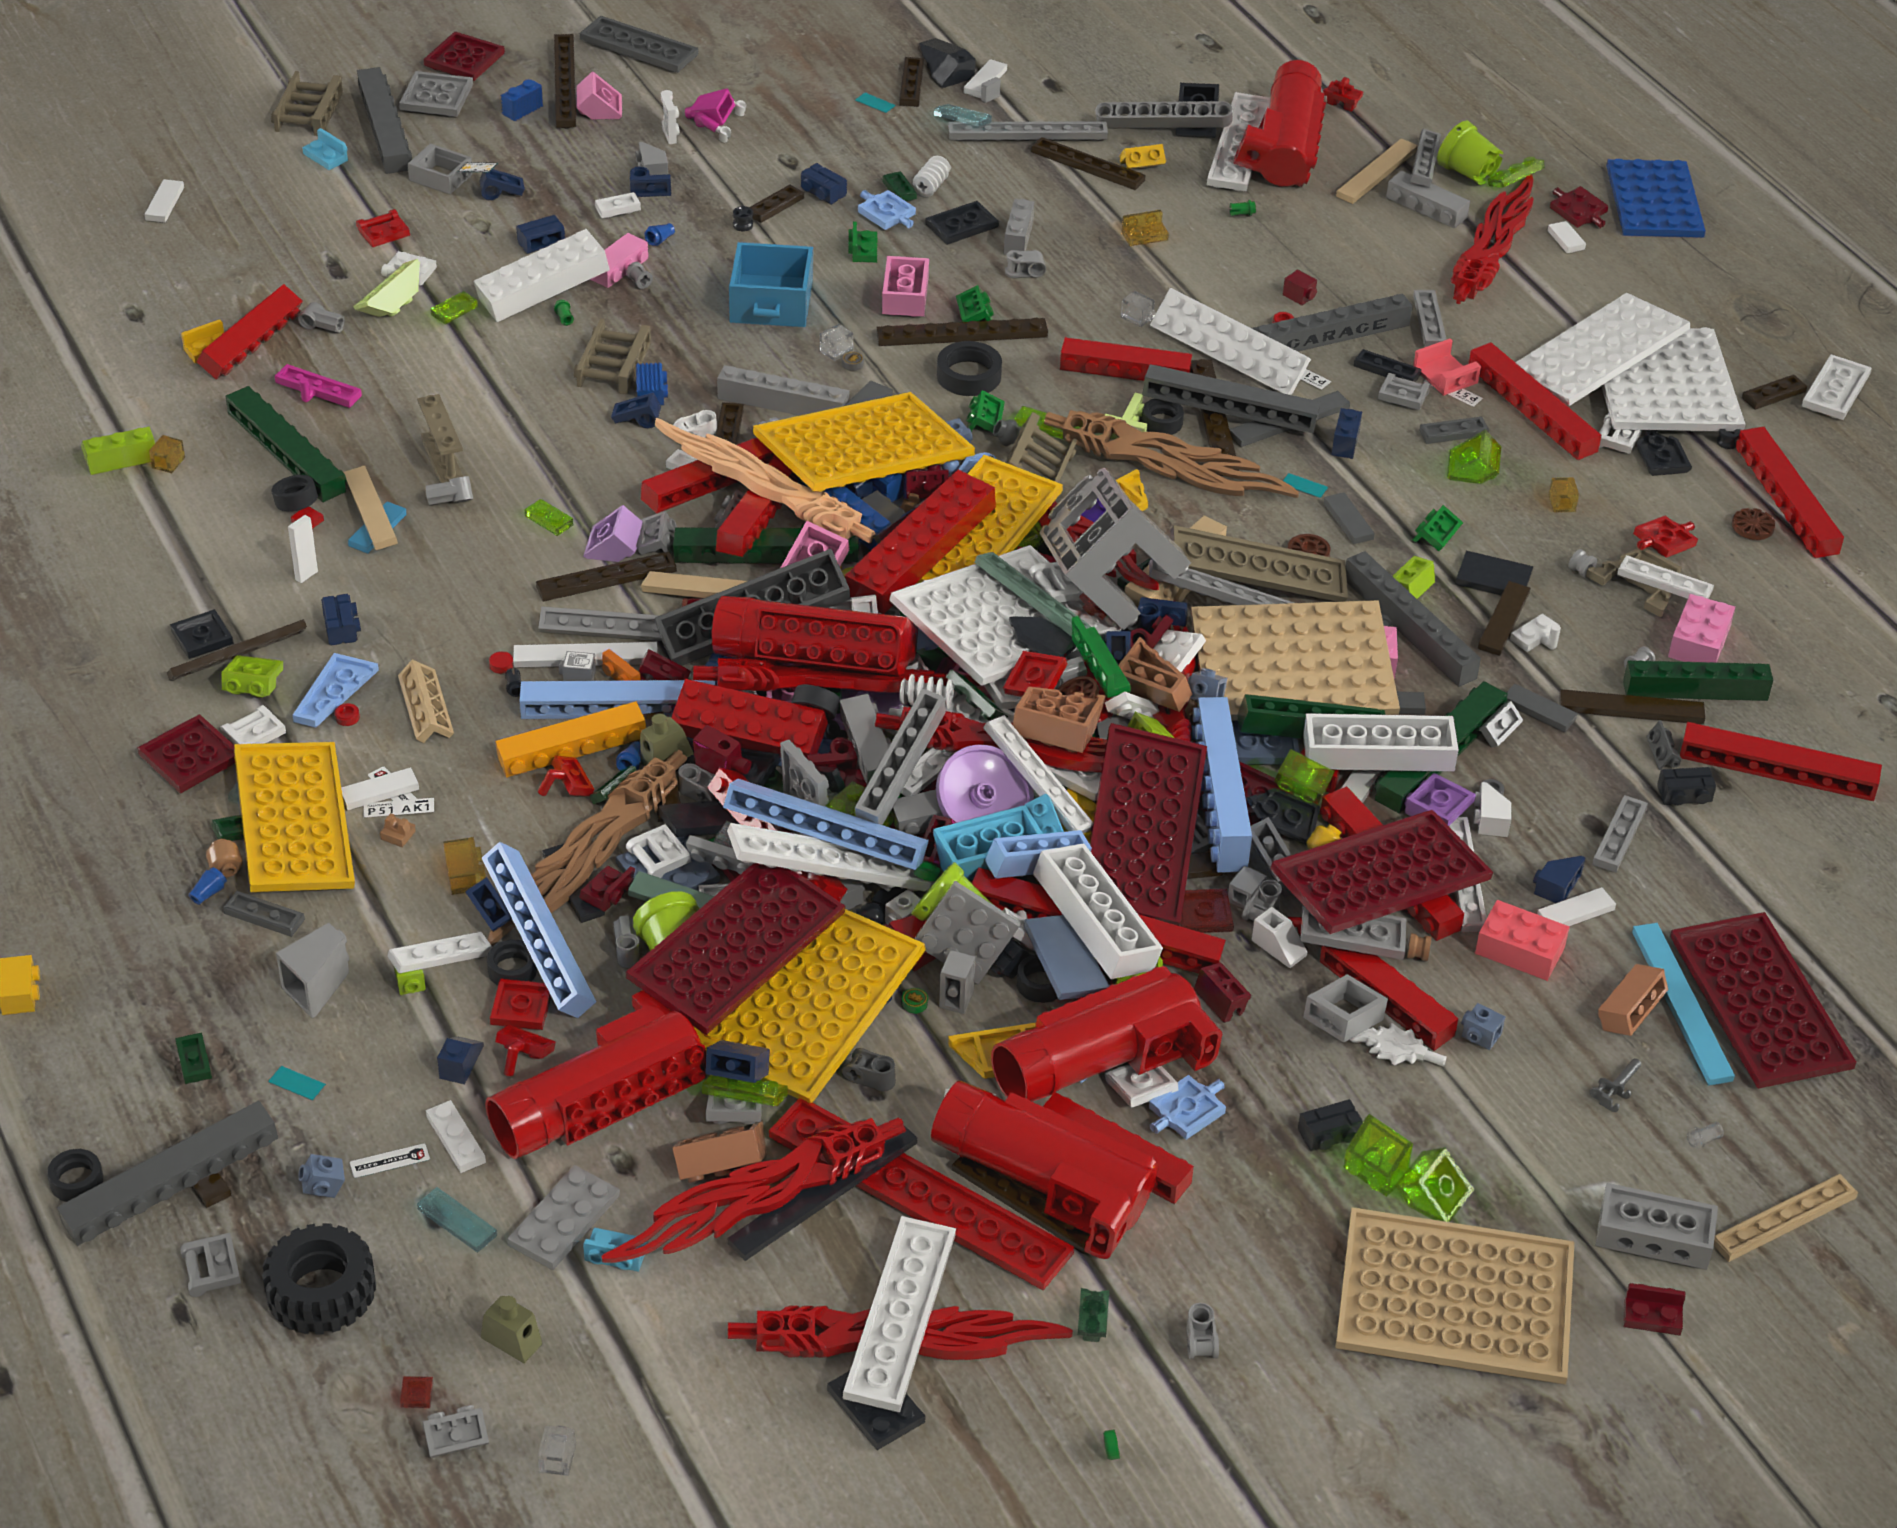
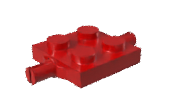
M1662 516L1636 526L1633 533L1641 539L1637 542V547L1640 550L1652 547L1666 558L1693 548L1698 542V538L1689 532L1695 529L1692 521L1679 524L1667 516Z

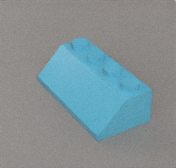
M1026 805L933 830L940 866L943 872L953 862H956L964 870V876L969 881L974 880L978 867L991 871L985 862V858L994 838L1043 834Z

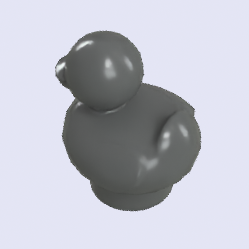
M1000 419L995 424L993 435L999 438L1002 445L1009 446L1014 444L1022 427L1018 426L1015 420L1009 419L1004 421Z

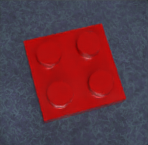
M1023 651L1004 684L1003 690L1005 694L1022 697L1028 687L1054 689L1068 663L1065 657Z
M500 979L490 1015V1025H511L517 1028L543 1030L551 1000V994L546 984Z

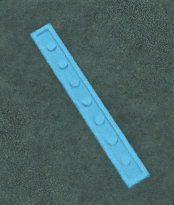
M1658 923L1633 926L1632 933L1648 965L1664 969L1668 985V991L1665 993L1664 998L1708 1086L1733 1082L1735 1075Z

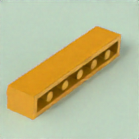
M637 701L497 740L495 742L498 759L507 778L552 765L555 755L577 758L640 740V733L646 728V723Z

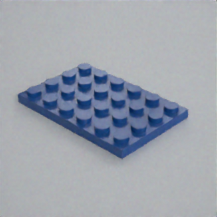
M1619 158L1607 160L1606 167L1623 236L1704 238L1706 230L1687 161H1663L1659 159L1623 160Z

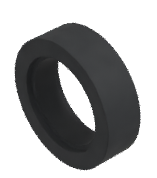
M976 341L956 342L943 348L938 355L937 380L944 389L961 396H978L982 390L987 393L993 391L1001 382V355L987 344ZM960 362H976L986 366L989 370L979 375H963L954 372L950 367Z

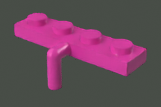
M288 364L275 375V383L301 391L303 402H309L316 396L350 408L362 396L360 388Z

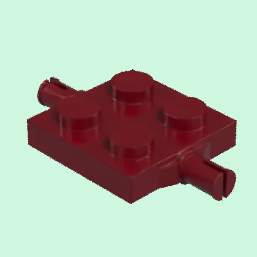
M1580 186L1568 193L1562 191L1559 187L1553 190V195L1558 198L1550 202V208L1577 228L1587 223H1594L1599 228L1605 226L1606 221L1601 219L1600 216L1608 212V205L1585 188Z

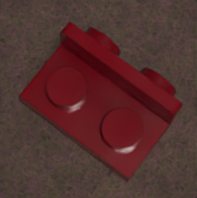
M940 464L927 466V468L912 469L905 473H900L903 475V498L909 499L910 493L919 495V498H928L949 478V470L941 468Z
M607 865L581 890L579 898L606 912L613 904L616 905L625 892H628L634 880L635 868L630 866L624 873H621Z
M1630 1283L1624 1299L1623 1327L1681 1336L1683 1330V1305L1686 1292L1672 1288Z

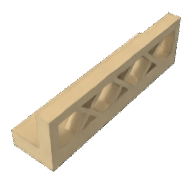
M411 660L398 675L416 740L424 743L433 732L450 738L454 731L436 671L431 667Z

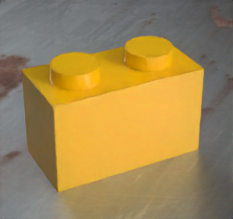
M32 955L0 958V1008L2 1015L35 1012V1001L40 1000L38 984L36 985V981H40L39 965H34Z

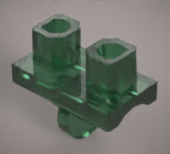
M1081 1288L1077 1335H1083L1084 1341L1099 1342L1100 1337L1106 1338L1109 1304L1108 1290L1098 1292Z

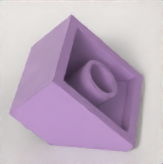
M622 505L592 526L584 557L586 559L620 562L625 557H631L637 549L636 544L643 521Z

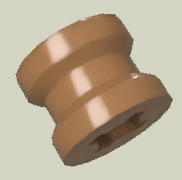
M1411 933L1407 958L1419 957L1422 961H1428L1432 936L1418 937L1417 934Z

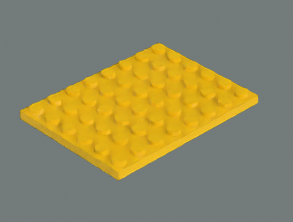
M912 392L753 426V434L814 492H822L833 487H844L846 484L855 482L861 483L872 478H884L886 475L905 473L912 469H923L926 466L944 464L947 461L963 460L966 457L975 455V447Z
M845 909V913L711 1032L705 1035L694 1027L701 1043L705 1046L706 1053L707 1047L720 1040L770 1049L769 1073L761 1079V1082L797 1099L801 1098L812 1103L926 950L925 943Z

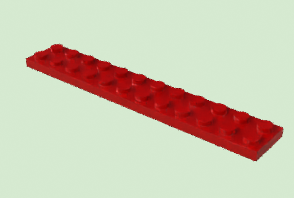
M799 1098L769 1130V1138L794 1150L810 1136L829 1130L830 1127L835 1125H849L851 1123L813 1102L809 1103ZM863 1139L861 1141L869 1142L870 1140ZM843 1150L836 1151L838 1153H845ZM821 1153L818 1163L828 1164ZM905 1153L856 1185L914 1219L956 1228L955 1242L1043 1291L1074 1254V1246Z

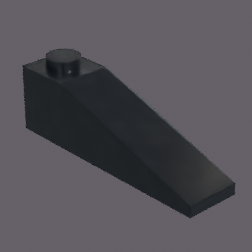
M937 38L919 43L923 58L927 62V68L930 70L931 79L941 89L971 80L975 76L976 58L966 49Z

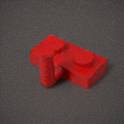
M555 755L552 761L555 769L548 770L538 789V793L546 796L554 780L558 779L562 780L570 795L590 797L594 787L577 758Z
M507 1025L498 1031L495 1039L496 1043L502 1044L508 1049L504 1074L507 1076H514L517 1057L520 1051L527 1053L531 1058L543 1059L554 1051L556 1044L554 1040L511 1025Z

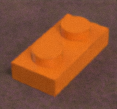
M611 649L602 653V669L607 676H611L616 681H640V672Z

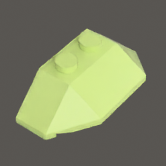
M418 259L403 263L382 283L353 306L354 309L378 317L385 315L391 317L400 311L399 307L410 303L413 300L412 296L418 292L420 265Z

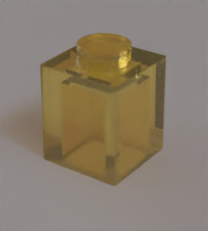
M162 435L149 450L152 468L173 473L185 459L183 441Z
M1574 477L1552 478L1549 499L1553 512H1576L1579 493Z

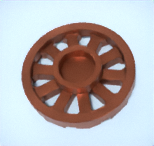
M1744 508L1735 513L1732 527L1737 534L1744 538L1763 540L1769 538L1774 533L1775 520L1772 519L1769 513H1764L1760 509Z
M1300 534L1293 537L1289 541L1287 548L1330 557L1331 550L1329 543L1324 538L1314 534Z
M1088 676L1072 678L1057 689L1062 695H1074V692L1084 693L1085 698L1096 699V696L1099 695L1096 681Z

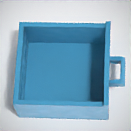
M738 242L729 284L730 323L806 327L813 283V247Z

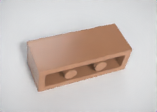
M1636 964L1598 1009L1603 1031L1629 1036L1635 1032L1668 991L1664 969Z

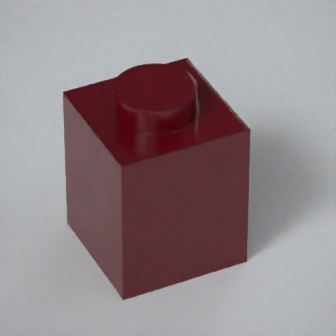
M1297 269L1284 278L1283 296L1300 305H1304L1316 296L1317 279Z

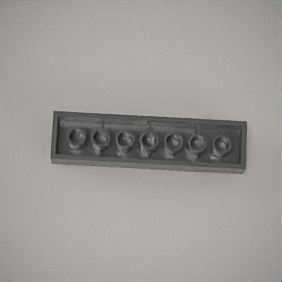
M828 549L655 617V622L670 660L683 666L714 653L712 646V624L716 605L721 596L750 597L764 601L829 608L850 600V589L832 549Z

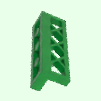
M1079 616L1072 617V640L1107 698L1118 696L1123 692H1131L1129 681L1096 628L1090 627L1086 629Z

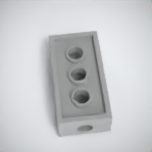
M1606 1183L1595 1246L1707 1270L1714 1247L1718 1206Z

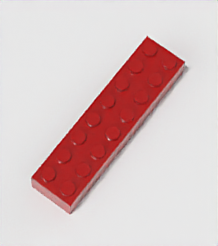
M957 470L845 575V580L850 589V597L875 595L878 612L885 614L894 605L889 601L892 592L915 585L996 508L995 487L961 470Z

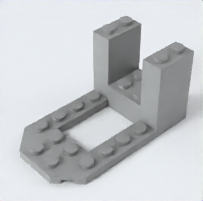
M1105 467L1098 470L1095 477L1091 475L1084 477L1051 510L1048 516L1051 520L1049 525L1043 526L1040 531L1041 537L1065 576L1123 630L1127 626H1132L1141 613L1132 599L1105 573L1111 572L1116 566V562L1122 556H1126L1131 552L1135 543L1174 580L1178 576H1182L1191 564L1182 549L1127 497L1115 478ZM1098 498L1106 511L1074 542L1066 529L1069 526L1075 525L1079 521L1080 515L1086 509H1091L1096 504Z

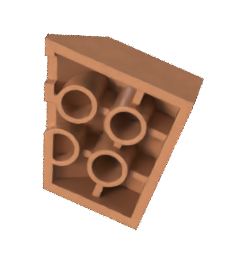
M1028 687L1015 708L1012 725L1024 739L1041 741L1048 746L1055 745L1066 748L1070 752L1083 753L1095 732L1106 696L1097 695L1096 699L1085 698L1084 693L1074 692V695H1062L1059 690Z
M763 1120L755 1122L750 1129L744 1130V1126L729 1128L722 1131L723 1133L719 1134V1137L717 1132L679 1141L672 1148L680 1180L688 1179V1183L705 1179L704 1174L714 1172L715 1177L730 1174L731 1168L740 1166L742 1168L761 1162L767 1155Z

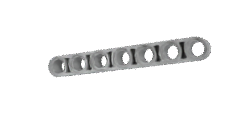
M1224 101L1103 102L1098 104L1095 109L1096 120L1106 121L1107 128L1227 127L1233 120L1232 107L1228 102Z

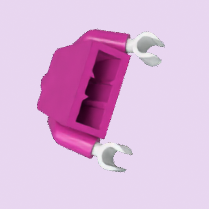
M726 88L700 95L692 107L685 108V116L687 119H694L698 127H707L714 133L718 132L719 140L726 143L727 139L731 137V130L727 126H720L724 125L734 107L736 115L744 116L746 103L741 100L735 102L729 89Z

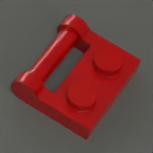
M396 209L389 210L387 214L371 219L356 221L358 231L372 248L410 236V229L399 217Z

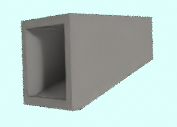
M330 923L325 924L276 953L282 989L311 1018L317 1016L349 974V956L345 946L347 939L340 929L336 930Z

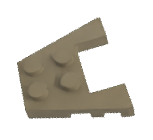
M1645 548L1621 555L1620 559L1614 562L1610 560L1603 562L1602 566L1596 569L1594 566L1587 569L1586 577L1602 586L1617 575L1618 569L1626 555L1680 574L1682 567ZM1620 576L1627 582L1633 583L1646 592L1653 594L1645 601L1644 609L1659 617L1664 615L1672 593Z

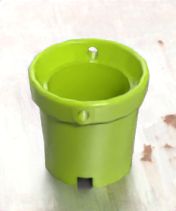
M1465 120L1457 124L1443 140L1438 150L1437 163L1448 170L1453 169L1482 185L1487 182L1484 180L1487 175L1492 178L1499 169L1503 160L1499 154H1503V151L1482 136L1475 125Z
M953 862L912 910V915L921 921L927 920L954 881H957L989 903L991 902L964 876V870L956 862Z
M674 891L660 894L646 901L637 910L633 917V928L636 935L646 942L651 951L700 908L695 898L686 892Z

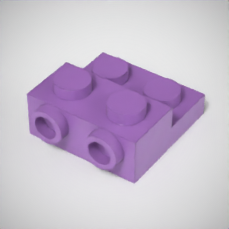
M1433 773L1427 780L1424 779L1420 783L1417 790L1407 795L1404 802L1406 806L1405 814L1414 816L1433 809L1450 826L1475 801L1476 794Z

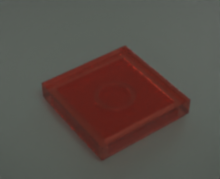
M1227 889L1185 890L1181 927L1201 933L1233 932L1234 923Z

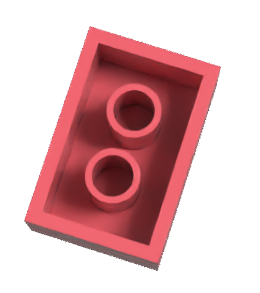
M1497 900L1479 932L1475 954L1548 981L1565 948L1570 926Z

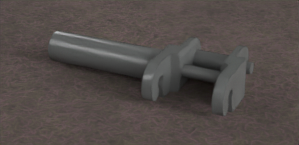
M1634 1058L1613 1082L1606 1078H1600L1598 1081L1599 1086L1591 1088V1096L1600 1101L1599 1104L1612 1112H1617L1620 1109V1105L1616 1103L1613 1106V1099L1610 1096L1617 1094L1624 1099H1628L1631 1096L1630 1090L1624 1092V1085L1641 1067L1640 1060Z

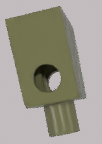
M664 714L654 715L652 717L653 725L643 729L640 733L641 763L644 766L655 757L665 762L678 750L683 751V755L687 757L693 755L691 746L681 726L671 717H666Z
M500 1296L483 1315L481 1338L525 1364L542 1345L535 1315L530 1310L519 1305L514 1297Z

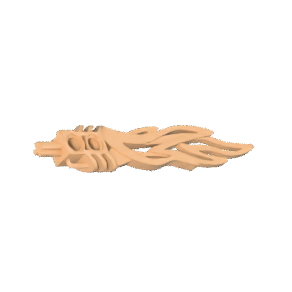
M656 418L655 426L663 434L681 444V449L690 456L713 466L712 471L741 482L748 489L762 497L786 504L794 511L798 518L805 522L809 521L845 539L855 535L869 544L872 543L873 536L876 533L872 529L860 524L862 513L847 506V503L839 502L834 496L830 497L824 491L814 492L811 488L794 482L781 471L769 464H764L747 450L711 434H706V438L697 436Z

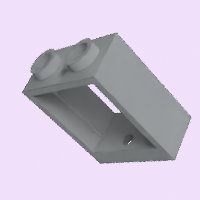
M429 144L408 163L409 181L451 194L473 174V172H457L467 162H472L471 157ZM437 165L452 170V172L446 175L432 170V168Z
M1347 974L1307 996L1303 1018L1344 1043L1383 1021L1388 999ZM1345 999L1360 1009L1348 1014L1334 1004Z

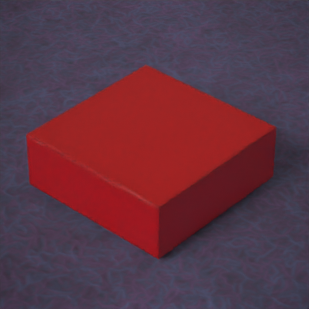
M311 507L299 510L291 516V523H294L304 515L310 517L312 529L324 521V515Z

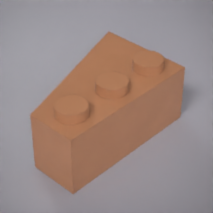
M1139 637L1119 664L1120 669L1130 683V694L1180 712L1192 696L1186 676L1169 661H1165L1160 657L1155 649H1151L1141 637Z

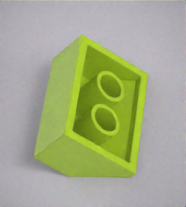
M150 426L101 437H93L83 440L81 443L91 475L158 461L155 440Z

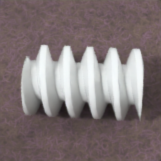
M941 156L931 157L913 178L915 191L923 197L932 196L944 180L947 179L951 170L950 163Z
M914 674L910 675L908 681L905 678L902 680L900 687L901 704H907L909 701L910 705L913 706L920 691L924 688L945 697V708L950 709L954 693L952 680H948L946 686L943 685L942 678H939L936 685L934 684L933 677H930L928 682L925 683L924 676L922 675L919 677L918 682H915Z

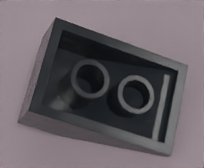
M1180 83L1179 102L1219 101V84ZM1217 127L1176 128V136L1215 138Z

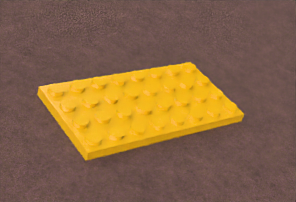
M983 455L968 474L995 487L996 508L925 574L917 584L923 582V580L933 579L976 564L974 562L977 555L994 552L1000 556L1014 551L1062 493L1063 484Z
M335 742L234 744L250 892L354 889L355 879Z

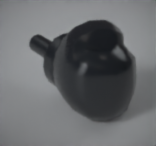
M869 902L856 909V914L881 925L885 920L884 909L878 903Z

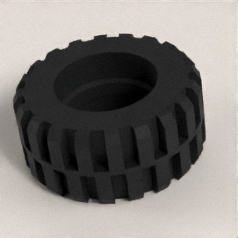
M323 1223L322 1226L309 1224L307 1228L302 1230L296 1228L291 1231V1235L288 1237L284 1235L277 1241L278 1246H272L267 1253L268 1257L264 1260L262 1274L269 1309L273 1311V1316L277 1321L284 1322V1326L291 1330L298 1328L300 1333L309 1334L310 1331L315 1332L316 1335H322L324 1331L332 1330V1333L341 1330V1326L347 1325L348 1327L356 1322V1317H362L367 1311V1306L372 1304L376 1290L372 1254L367 1243L361 1240V1237L354 1231L348 1233V1228L340 1225L337 1228L332 1227L331 1223ZM329 1269L343 1274L334 1283L321 1288H307L296 1284L304 1275L316 1270Z

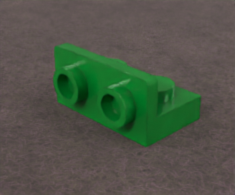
M853 222V229H849L848 254H852V262H877V231H857V222Z
M978 285L956 295L963 322L980 321L984 318L986 321L992 320L994 312L989 304L991 303L987 292H982Z
M982 390L977 397L974 396L970 401L969 408L971 411L966 418V422H968L967 428L972 432L975 426L978 425L984 430L993 433L997 421L1002 420L1005 401Z
M1442 505L1437 511L1433 509L1425 517L1427 523L1423 521L1415 529L1417 535L1413 538V541L1416 543L1423 537L1436 550L1440 551L1463 522Z

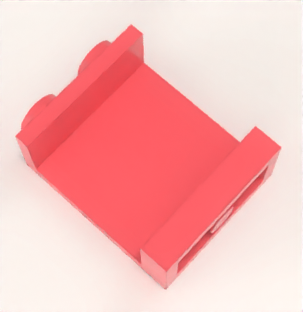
M1451 339L1416 350L1413 366L1422 369L1421 376L1443 396L1477 384L1481 369L1477 362L1465 366L1458 362L1451 355L1453 342Z

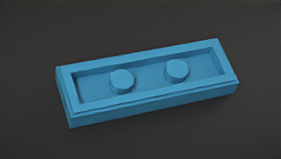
M386 502L383 505L393 529L407 515L406 508L390 502ZM364 524L348 540V545L362 552L369 553L374 548V545Z

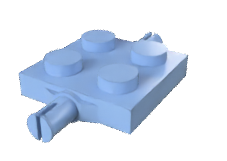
M866 190L861 192L860 197L866 201L858 205V213L884 230L898 223L903 224L907 228L913 226L914 222L909 218L916 215V208L889 190L877 195H872Z
M1187 1075L1178 1081V1091L1173 1093L1171 1091L1150 1100L1149 1108L1160 1117V1119L1150 1124L1151 1130L1158 1134L1168 1126L1187 1140L1225 1114L1226 1106L1215 1096L1217 1092L1224 1089V1083L1217 1079L1210 1085L1205 1086L1195 1081L1190 1075Z

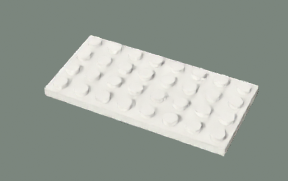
M1625 293L1515 363L1564 404L1570 406L1690 329V322L1631 294Z

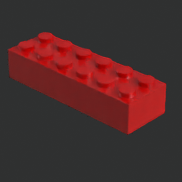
M685 679L671 717L681 726L686 737L695 738L706 725H709L739 741L741 748L777 753L780 757V743L786 740H790L796 747H799L806 758L807 755L818 754L828 724L825 712L821 709Z

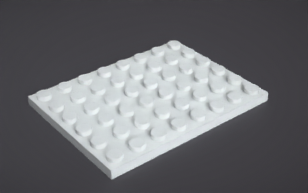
M1707 327L1700 329L1690 328L1602 385L1613 429L1719 431V429L1734 431L1736 429H1745L1746 424L1714 329Z
M1031 545L999 556L1043 589L1039 582L1031 577L1029 569L1035 564L1050 562ZM977 564L892 592L889 599L981 686L1009 676L1023 651L1034 652L1017 642L1015 630L1010 625L1009 617H1042L1053 623ZM1045 575L1054 589L1058 591L1048 575ZM1088 596L1085 600L1061 602L1062 605L1079 616L1091 627H1095L1102 640H1104V632L1121 631L1122 629Z

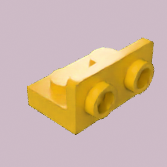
M1163 144L1125 148L1119 155L1120 164L1126 163L1128 169L1164 165L1166 163Z
M219 319L181 333L184 351L195 364L201 352L224 333L223 322Z

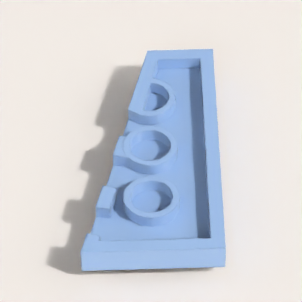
M334 653L294 712L293 722L316 728L338 706L343 704L379 671L378 663Z

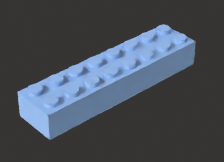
M1198 698L1197 708H1193V722H1195V725H1192L1191 740H1195L1194 743L1207 746L1201 791H1204V794H1202V808L1207 809L1205 811V826H1210V829H1208V844H1213V847H1211V862H1216L1217 872H1239L1243 866L1248 867L1252 832L1228 698Z

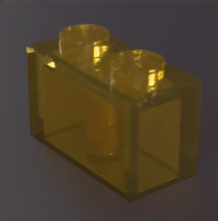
M474 837L443 841L452 895L465 893V891L486 878L484 864L479 865V862H482L481 847H475Z

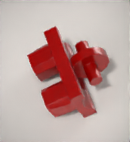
M1344 77L1341 81H1331L1329 86L1323 90V93L1327 96V104L1334 106L1342 101L1344 102V109L1351 112L1363 97V91L1354 89V86L1349 84V78Z

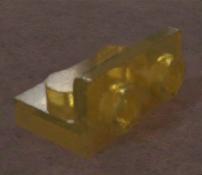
M1161 210L1123 216L1121 233L1129 246L1168 240L1169 233L1162 223L1163 213Z

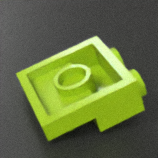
M236 655L222 671V690L232 694L251 693L256 697L269 696L276 688L277 676L283 671V661Z

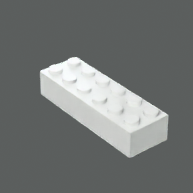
M585 229L474 280L480 302L495 321L499 322L610 269L605 250L590 232Z
M1306 714L1303 738L1307 769L1455 771L1458 744L1453 716Z
M1083 843L1041 851L1033 872L1034 876L1109 978L1115 979L1149 972L1155 968L1163 947L1086 845Z

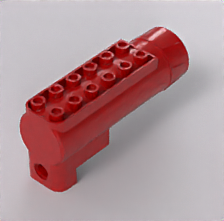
M1292 60L1278 68L1271 88L1270 106L1266 109L1259 128L1251 125L1247 126L1234 156L1233 164L1260 172L1267 181L1277 186L1297 185L1302 187L1303 184L1307 185L1311 174L1309 171L1311 168L1314 169L1318 159L1316 156L1319 151L1318 144L1321 139L1320 132L1323 127L1322 121L1325 114L1323 111L1326 106L1324 101L1325 93L1321 92L1322 77L1314 65L1303 60Z
M721 596L714 612L712 646L714 653L740 659H771L777 662L896 676L904 674L907 665L913 662L916 657L918 627L908 617L733 596Z
M1162 966L1155 967L1151 971L1139 976H1133L1119 984L1110 985L1104 990L1088 994L1074 1002H1068L1054 1010L1043 1012L1037 1016L1035 1028L1025 1030L995 1044L991 1052V1063L996 1081L1006 1098L1012 1092L1033 1102L1053 1095L1065 1087L1125 1062H1128L1135 1072L1141 1075L1183 1057L1194 1071L1210 1065L1216 1059L1223 1033L1201 1008L1197 994L1191 984L1184 977L1171 973L1167 967Z
M643 990L632 995V1004L636 1011L597 1028V1047L531 1078L516 1082L486 1099L485 1106L488 1120L499 1144L513 1159L544 1148L559 1138L568 1146L700 1083L706 1075V1049L691 1022L685 1015L678 1011L670 1010Z
M960 1080L955 1082L945 1095L931 1130L932 1142L960 1157L982 1164L1046 1194L1047 1201L1044 1213L1090 1234L1086 1241L1085 1252L1100 1259H1108L1112 1255L1125 1232L1130 1230L1139 1219L1154 1188L1158 1165L1151 1155L1138 1151L1123 1142L1114 1140L1099 1131L1090 1129L1075 1120L1066 1118L1049 1108L1042 1107L1012 1092L1004 1101L991 1092Z

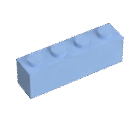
M1081 830L994 838L985 862L995 878L1033 875L1040 853L1043 850L1083 843L1090 851L1092 847Z

